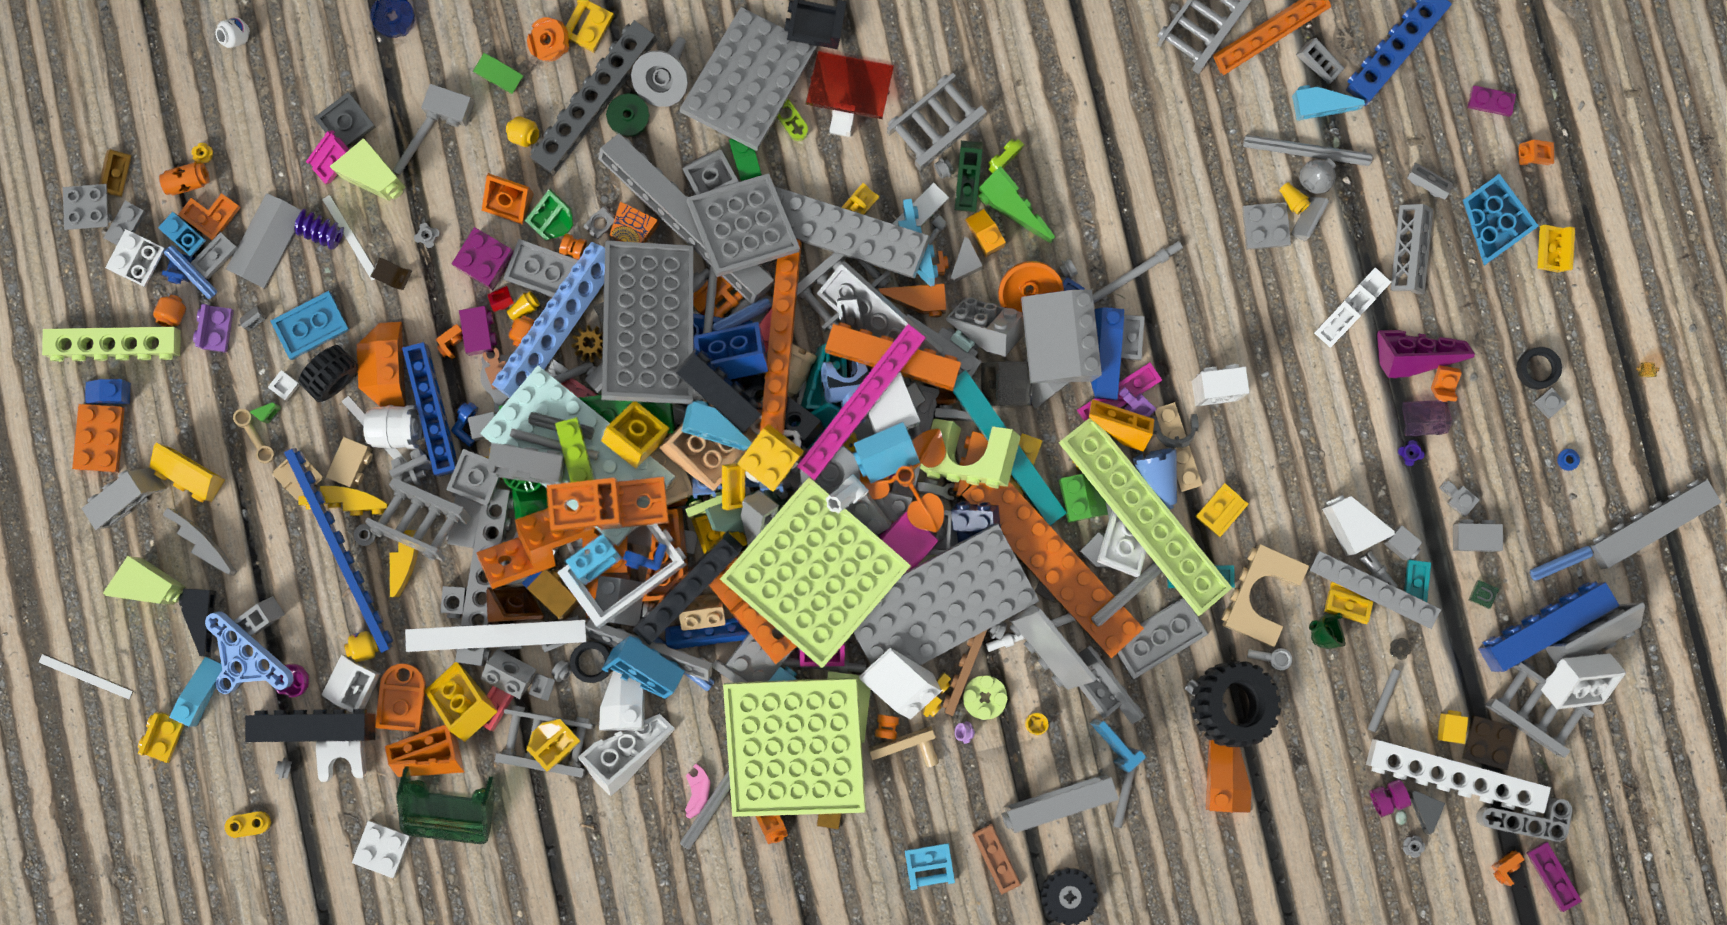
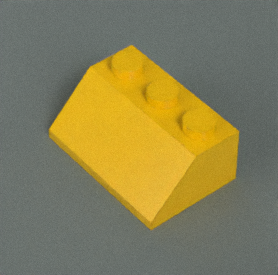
M156 442L153 447L149 467L155 470V476L165 481L167 478L172 480L174 487L183 492L186 489L193 493L191 497L202 503L204 500L213 501L226 479L170 446Z

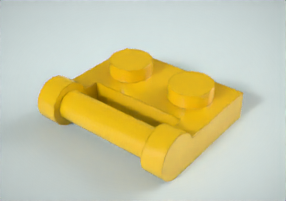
M577 0L578 4L565 26L569 41L594 53L614 14L589 0ZM586 8L590 12L578 35H575L572 32Z

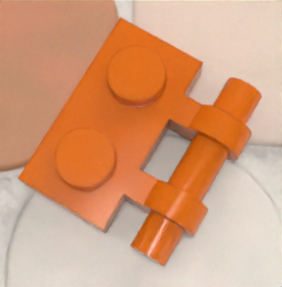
M722 276L717 278L715 305L723 298L727 301L718 309L714 307L713 316L724 318V314L732 307L736 308L739 305L738 302L743 298L738 291L733 296L729 293L734 287ZM708 281L697 292L693 293V307L701 315H705Z

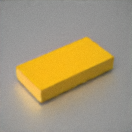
M737 463L722 465V509L742 508V502L745 499V470Z

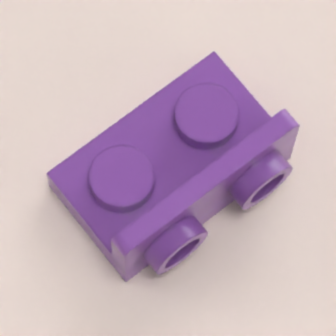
M202 304L201 309H198L197 312L198 329L195 330L193 335L195 347L227 353L234 310Z

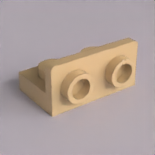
M715 593L697 596L679 615L683 631L726 624L724 604Z

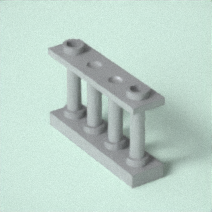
M1187 0L1168 28L1164 26L1157 35L1160 38L1157 46L1161 47L1165 40L1193 59L1192 61L1195 65L1192 70L1200 74L1246 10L1251 0H1220L1230 7L1229 10L1232 11L1228 18L1225 16L1221 17L1198 0ZM1190 6L1218 25L1217 27L1220 30L1216 35L1213 33L1210 35L1183 16ZM1177 23L1205 41L1207 48L1204 52L1196 51L1171 33Z
M954 73L949 77L944 75L937 82L938 86L902 116H895L888 122L887 134L890 136L896 131L916 154L915 166L919 171H922L986 117L987 111L982 105L977 109L975 107L972 108L952 85L956 79ZM944 90L949 93L966 113V118L962 122L955 121L936 99ZM930 104L950 127V132L945 136L939 135L919 112L926 105ZM912 117L933 140V146L928 150L926 148L923 149L903 126Z
M835 252L800 281L797 289V300L800 297L802 299L805 298L826 322L821 326L824 333L828 330L831 331L833 324L838 325L840 323L839 314L836 313L832 317L811 293L812 290L810 288L816 283L823 286L828 280L829 276L827 274L833 269L836 271L847 258V256ZM859 261L874 278L875 281L871 285L875 289L884 288L890 282L891 273L888 270L881 274L874 265Z
M393 477L389 486L395 491L393 493L395 496L378 522L369 518L366 519L365 522L371 527L370 531L378 537L384 535L416 549L430 560L434 561L436 558L444 562L446 558L438 550L455 523L459 521L467 525L471 516L464 507ZM402 500H411L412 504L397 528L394 530L386 526ZM427 507L429 512L414 536L410 537L403 534L419 508ZM437 515H446L447 519L431 545L422 542L421 540Z
M1525 661L1523 663L1520 662L1513 666L1519 673L1502 698H1498V700L1489 699L1485 706L1513 726L1518 727L1520 731L1556 756L1566 758L1570 750L1565 747V740L1582 715L1593 717L1595 713L1589 710L1590 706L1573 707L1575 709L1558 736L1552 738L1547 735L1546 728L1559 709H1556L1551 704L1538 724L1533 725L1527 721L1529 713L1543 694L1541 689L1545 685L1546 679L1535 673V668ZM1526 677H1528L1538 685L1521 710L1514 712L1509 708V703Z
M512 705L511 709L504 710L505 714L512 715L506 749H503V752L496 753L495 762L546 771L528 751L524 756H518L516 751H514L520 718L522 716L534 719L531 734L543 720L553 721L561 719L566 725L577 726L576 737L580 742L573 749L571 761H568V764L558 763L548 772L581 778L585 777L586 768L581 767L582 763H580L578 757L582 752L586 728L594 729L595 724L589 723L590 719L577 717L575 721L525 712V707Z

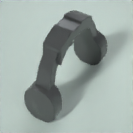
M1191 414V433L1183 439H1179L1176 436L1174 440L1161 433L1157 416H1151L1154 419L1153 434H1156L1159 441L1168 448L1175 449L1189 446L1190 442L1194 439L1195 431H1198L1199 428L1197 414Z

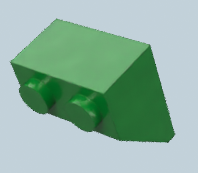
M542 484L537 490L529 493L512 489L515 519L549 508L547 488Z

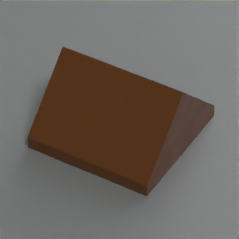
M525 586L487 588L488 622L543 619V613L531 592Z

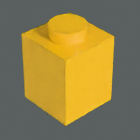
M1448 710V714H1440L1437 740L1465 744L1468 717L1461 716L1462 712Z

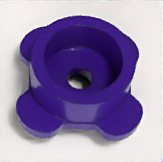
M1414 440L1409 441L1405 447L1398 449V454L1404 458L1407 466H1412L1416 460L1424 458V452L1421 451V448Z

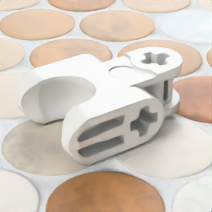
M316 741L318 778L321 782H328L333 777V765L339 757L349 761L353 776L358 779L366 776L367 765L364 741Z

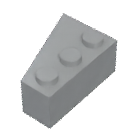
M491 443L487 470L493 476L551 485L562 483L565 459L560 455V452L547 450V453L531 447H525L524 449L509 444Z
M152 468L132 471L130 469L124 470L118 475V479L115 482L106 484L100 494L90 497L87 500L88 503L81 509L94 529L109 528L130 514L131 509L139 502L142 504L148 502L147 496L154 492L161 493L167 488L161 479L154 475L155 470Z

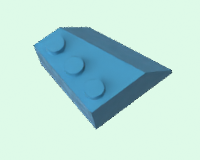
M1500 174L1463 199L1483 265L1489 263L1539 227Z

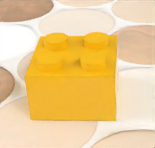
M633 401L606 427L601 441L636 469L664 442L669 427L639 403Z
M768 424L762 429L737 464L770 490L774 491L805 451Z

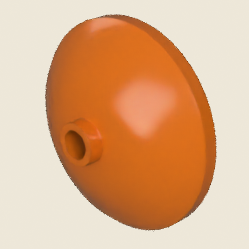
M1026 261L1013 266L1006 272L999 285L998 297L1001 307L1012 308L1022 312V297L1064 291V287L1059 274L1051 266L1039 261ZM1032 285L1033 289L1028 291L1026 287Z

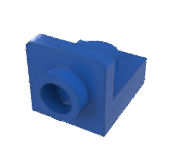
M182 254L190 263L195 259L193 256L190 257L189 255ZM169 259L167 271L163 270L162 275L168 278V282L181 285V281L189 283L190 280Z

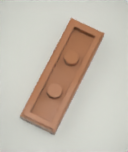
M990 824L973 832L972 835L1001 895L1020 886L1021 883L993 825Z

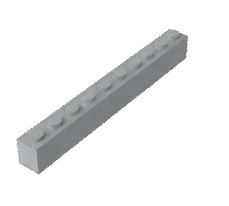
M618 133L600 148L598 159L689 246H693V249L712 266L686 202L688 196H685L674 182H670L658 167H654L643 153L638 152L629 139L624 138ZM759 265L722 275L750 304L757 302L771 289L774 281L771 274L767 270H763Z

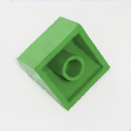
M1084 474L1058 480L1068 523L1108 515L1105 500Z

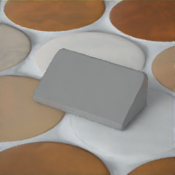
M1311 197L1308 200L1311 204L1301 213L1291 232L1293 236L1304 242L1310 238L1329 202L1327 198Z

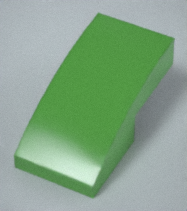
M483 53L473 70L480 77L490 83H494L510 94H513L523 77L519 72Z

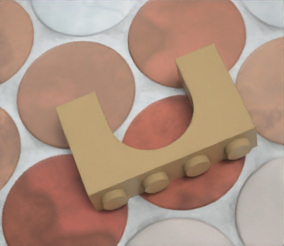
M1259 544L1256 548H1251L1247 557L1250 560L1248 567L1242 569L1239 576L1241 583L1238 588H1234L1230 600H1233L1230 608L1225 609L1221 620L1224 621L1222 626L1269 647H1275L1283 626L1259 616L1253 610L1249 598L1250 590L1253 584L1264 576L1278 578L1296 587L1301 586L1309 565Z

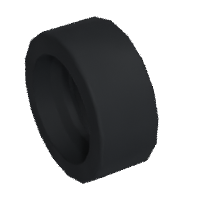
M1536 347L1521 355L1517 362L1516 371L1518 378L1525 386L1539 390L1547 388L1558 381L1562 373V363L1557 353L1550 348ZM1533 356H1544L1550 362L1552 371L1546 380L1537 381L1528 374L1527 363Z
M588 641L581 643L571 654V671L576 678L586 683H596L604 680L610 674L611 669L608 672L602 670L596 675H587L579 667V658L584 651L595 649L601 652L606 662L611 653L610 650L600 642Z

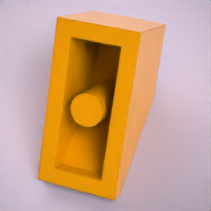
M984 209L965 219L985 257L1005 247L1006 242L1002 234Z

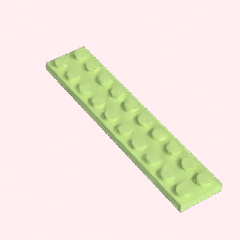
M1089 418L1059 442L1061 447L1198 616L1203 614L1232 589L1226 579L1103 428Z

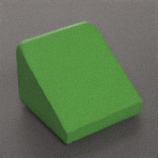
M272 402L251 410L250 413L261 422L269 424L281 409V406Z

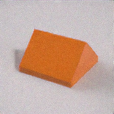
M488 173L486 176L482 211L523 224L534 193L528 186Z

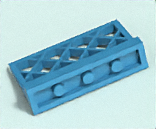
M1093 719L1090 722L1093 728L1119 756L1113 761L1119 769L1130 772L1146 758L1141 750L1131 747L1127 748L1103 720Z

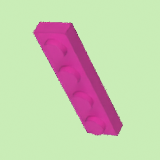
M1149 362L1119 382L1117 400L1095 398L1094 400L1121 408L1127 404L1119 394L1124 387L1134 397H1137L1140 393L1143 394L1161 382L1162 379ZM1091 401L1077 410L1084 422L1089 419Z

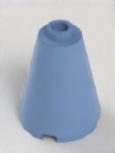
M1166 448L1151 451L1145 458L1143 454L1134 457L1132 460L1137 471L1169 510L1173 509V505L1177 503L1176 449Z

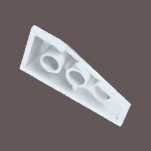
M657 714L644 720V731H619L613 737L595 742L578 758L596 783L611 797L631 779L675 729L661 714Z

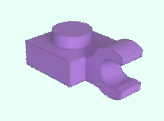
M1125 387L1119 392L1128 403L1125 407L1128 411L1149 417L1156 410L1154 405L1141 393L1134 397Z

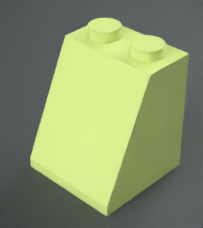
M364 138L330 165L331 169L343 180L388 201L401 196L403 189L406 188Z
M127 556L103 594L111 597L174 605V603L179 602L180 594L183 593V589L186 586L145 559Z

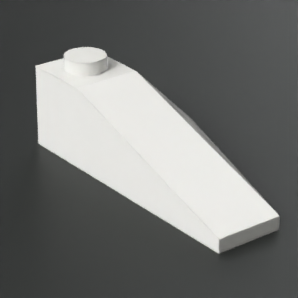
M613 671L600 706L599 730L644 731L645 689L640 688L641 683L631 678L625 681L621 679L622 674Z

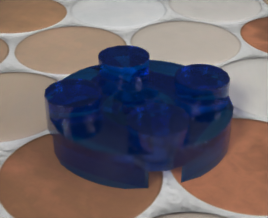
M377 0L371 8L370 18L375 29L381 35L389 38L406 36L413 27L415 12L408 0ZM393 11H396L398 17L397 19H394V21H391V19L387 17V15L392 14Z

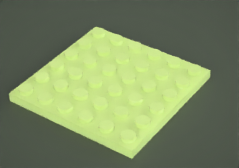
M808 477L720 580L823 668L911 565L848 510L844 509L840 513L831 512L827 507L826 501L829 494Z
M857 678L734 682L723 684L732 817L865 813L866 803Z

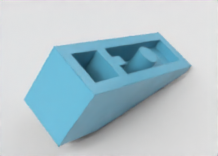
M1310 85L1297 88L1292 95L1297 121L1356 111L1365 105V101L1320 87L1311 88Z
M697 400L687 406L681 432L742 451L747 450L751 446L752 442L718 410L710 407L707 402Z
M209 657L203 659L179 696L169 718L188 727L198 725L216 688V679L222 671L221 663Z

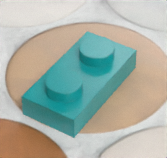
M1407 560L1404 592L1425 602L1428 601L1431 562Z

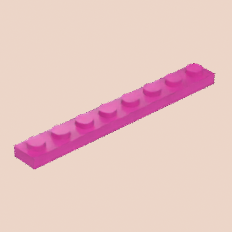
M907 324L797 465L799 469L813 480L819 477L925 341L926 337Z

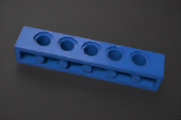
M1416 0L1415 2L1418 5L1414 10L1410 7L1402 16L1404 19L1401 25L1396 23L1388 32L1391 37L1387 41L1382 40L1374 49L1377 51L1375 56L1372 58L1369 55L1361 64L1364 69L1359 74L1355 71L1347 82L1350 85L1346 91L1353 97L1364 100V106H1366L1452 5L1451 2L1448 0ZM1420 10H1425L1429 17H1423L1420 14ZM1406 26L1413 27L1415 33H1409ZM1393 42H1398L1401 45V50L1395 49ZM1379 58L1386 59L1388 66L1381 65ZM1365 74L1372 75L1374 77V82H1369L1366 79Z
M422 342L403 347L433 473L438 477L453 474L458 460L429 346Z

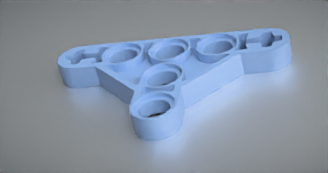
M218 611L206 617L205 625L207 629L218 640L222 671L216 679V688L220 693L228 694L235 691L241 682L266 680L278 690L287 688L293 683L294 676L292 672L229 616ZM231 630L237 634L236 642L232 641L229 637ZM246 645H250L253 648L252 656L246 653ZM263 659L269 662V670H265L262 667ZM236 661L242 665L241 672L236 671L234 667ZM280 675H283V676H284L283 679H282V680L284 681L283 683L280 681V680H281V676H280ZM224 678H228L230 680V689L224 686Z

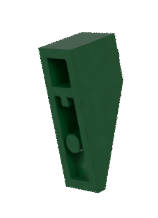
M961 140L954 210L976 212L983 142Z

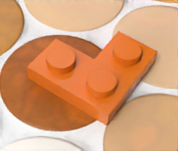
M221 193L209 210L190 198L178 215L213 240L220 232H223L241 207Z

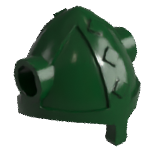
M1341 613L1325 614L1319 620H1314L1310 623L1309 629L1311 630L1313 644L1324 649L1345 646V637L1338 620L1342 618Z

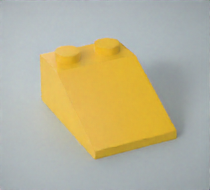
M459 662L451 665L425 690L448 730L464 742L498 712L487 695Z

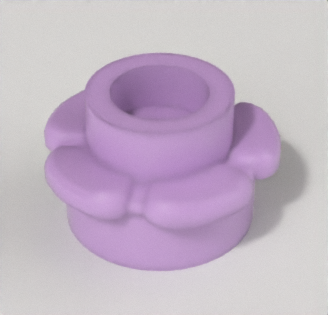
M968 721L959 723L955 728L956 739L963 741V743H969L975 735V730Z

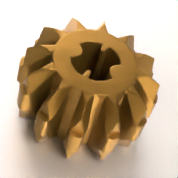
M587 325L586 332L581 328L578 329L581 334L580 337L573 335V339L578 341L571 344L572 348L577 349L574 354L576 356L582 355L581 360L584 362L588 356L591 363L595 361L594 356H597L600 360L603 358L600 354L601 351L603 352V332L599 333L600 328L597 326L592 331L591 326ZM588 340H591L595 345L593 348L585 347V345H588L586 343Z

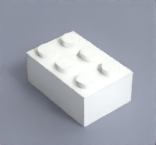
M1239 364L1227 365L1222 370H1217V367L1204 368V371H1201L1192 380L1195 407L1236 402L1250 393L1246 367H1239Z
M1610 653L1563 658L1557 663V668L1546 679V683L1541 691L1556 709L1604 704L1627 672Z

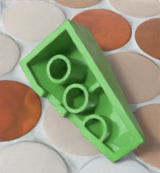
M1001 166L997 168L979 187L978 192L980 194L978 197L985 205L989 204L994 210L1051 244L1055 239L1054 234L1037 213L1033 215L1031 203L1028 199L1018 195L1019 187Z

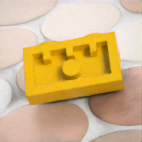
M155 712L149 717L146 727H148L147 732L138 743V748H140L138 754L142 756L147 755L169 763L184 724L169 718V714Z

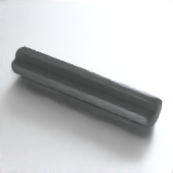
M531 412L528 418L529 424L557 431L555 423L565 421L536 412ZM580 424L583 437L591 440L594 435V428Z

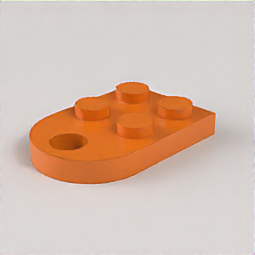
M396 664L388 668L383 674L379 688L376 728L421 732L426 682L422 672L415 666ZM403 668L407 669L410 673L407 681L400 680L398 676L399 671Z

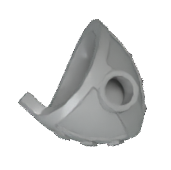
M1329 158L1325 161L1313 160L1307 162L1299 174L1301 185L1311 193L1321 194L1328 192L1335 183L1336 174L1334 168L1336 164Z

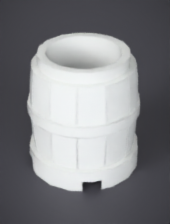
M388 405L373 407L371 410H368L364 418V436L367 444L372 447L387 449L419 448L420 445H416L417 440L422 439L423 429L420 417L416 412L418 410L417 405H407L405 407Z

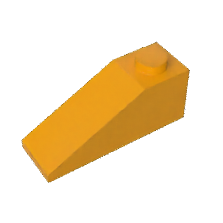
M1092 399L1089 412L1090 419L1122 445L1140 451L1145 450L1153 435L1154 419Z

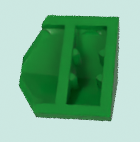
M551 189L546 192L525 219L545 240L564 236L574 226L572 209Z

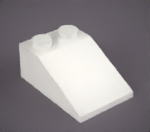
M889 648L859 676L860 680L891 708L908 719H912L941 692L932 672L892 648Z

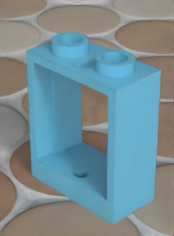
M602 534L567 559L566 563L576 577L587 585L620 561L622 557L609 539ZM587 549L590 550V553L586 555L585 551Z

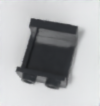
M789 0L787 12L791 13V19L786 18L784 31H788L787 40L838 50L846 1L838 0L837 7L804 0Z

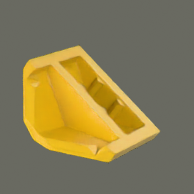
M561 719L541 723L532 732L527 751L548 772L562 761L579 744L580 740Z

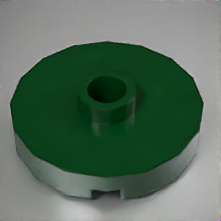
M628 93L619 95L611 101L607 108L606 117L613 132L619 133L623 137H634L645 130L650 114L648 106L643 99ZM625 112H631L632 114L629 118L624 117Z

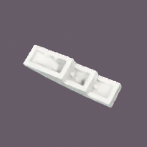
M1375 267L1315 331V334L1331 348L1386 289L1391 281Z

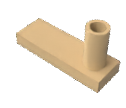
M931 726L896 738V740L892 739L868 748L872 760L919 744L926 767H932L939 763L931 741L935 739Z

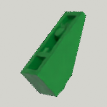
M729 139L740 180L745 181L761 176L755 150L734 139Z

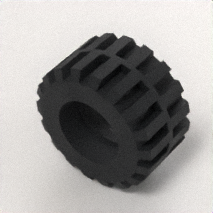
M334 345L320 352L306 365L300 374L298 382L317 402H323L335 396L351 381L358 369V364L339 345Z

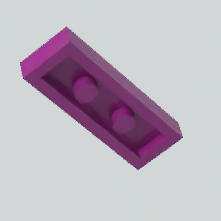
M1545 841L1526 852L1560 912H1565L1582 902L1548 842Z

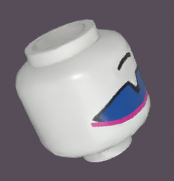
M238 17L220 21L215 31L218 42L227 48L244 45L248 41L250 33L248 25Z

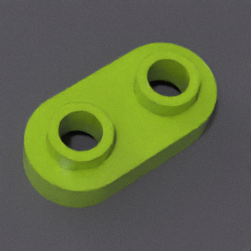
M1011 139L1004 147L1006 151L1001 156L997 154L988 163L990 168L988 170L993 173L1000 166L1004 168L1023 149L1025 144L1019 139L1016 141Z

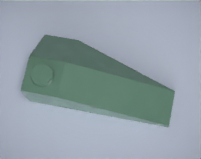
M764 490V494L778 505V513L787 503L786 498L780 499L779 495L775 494L774 491ZM757 491L745 495V498H746L748 495H753V494L756 493ZM722 503L705 509L714 531L742 532L746 535L741 518L742 508L724 510L722 509Z

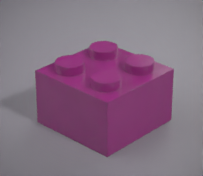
M474 227L451 264L459 271L493 290L507 269L514 251Z

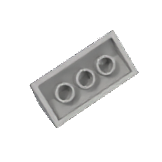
M266 193L226 270L265 289L295 234V221L302 210Z

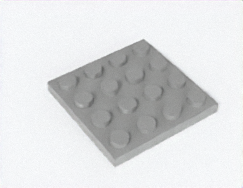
M769 173L687 197L686 202L716 277L788 256L800 250Z

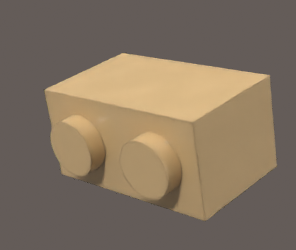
M343 437L326 478L355 489L363 480L364 474L362 472L365 465L368 466L373 456L371 453L372 448Z

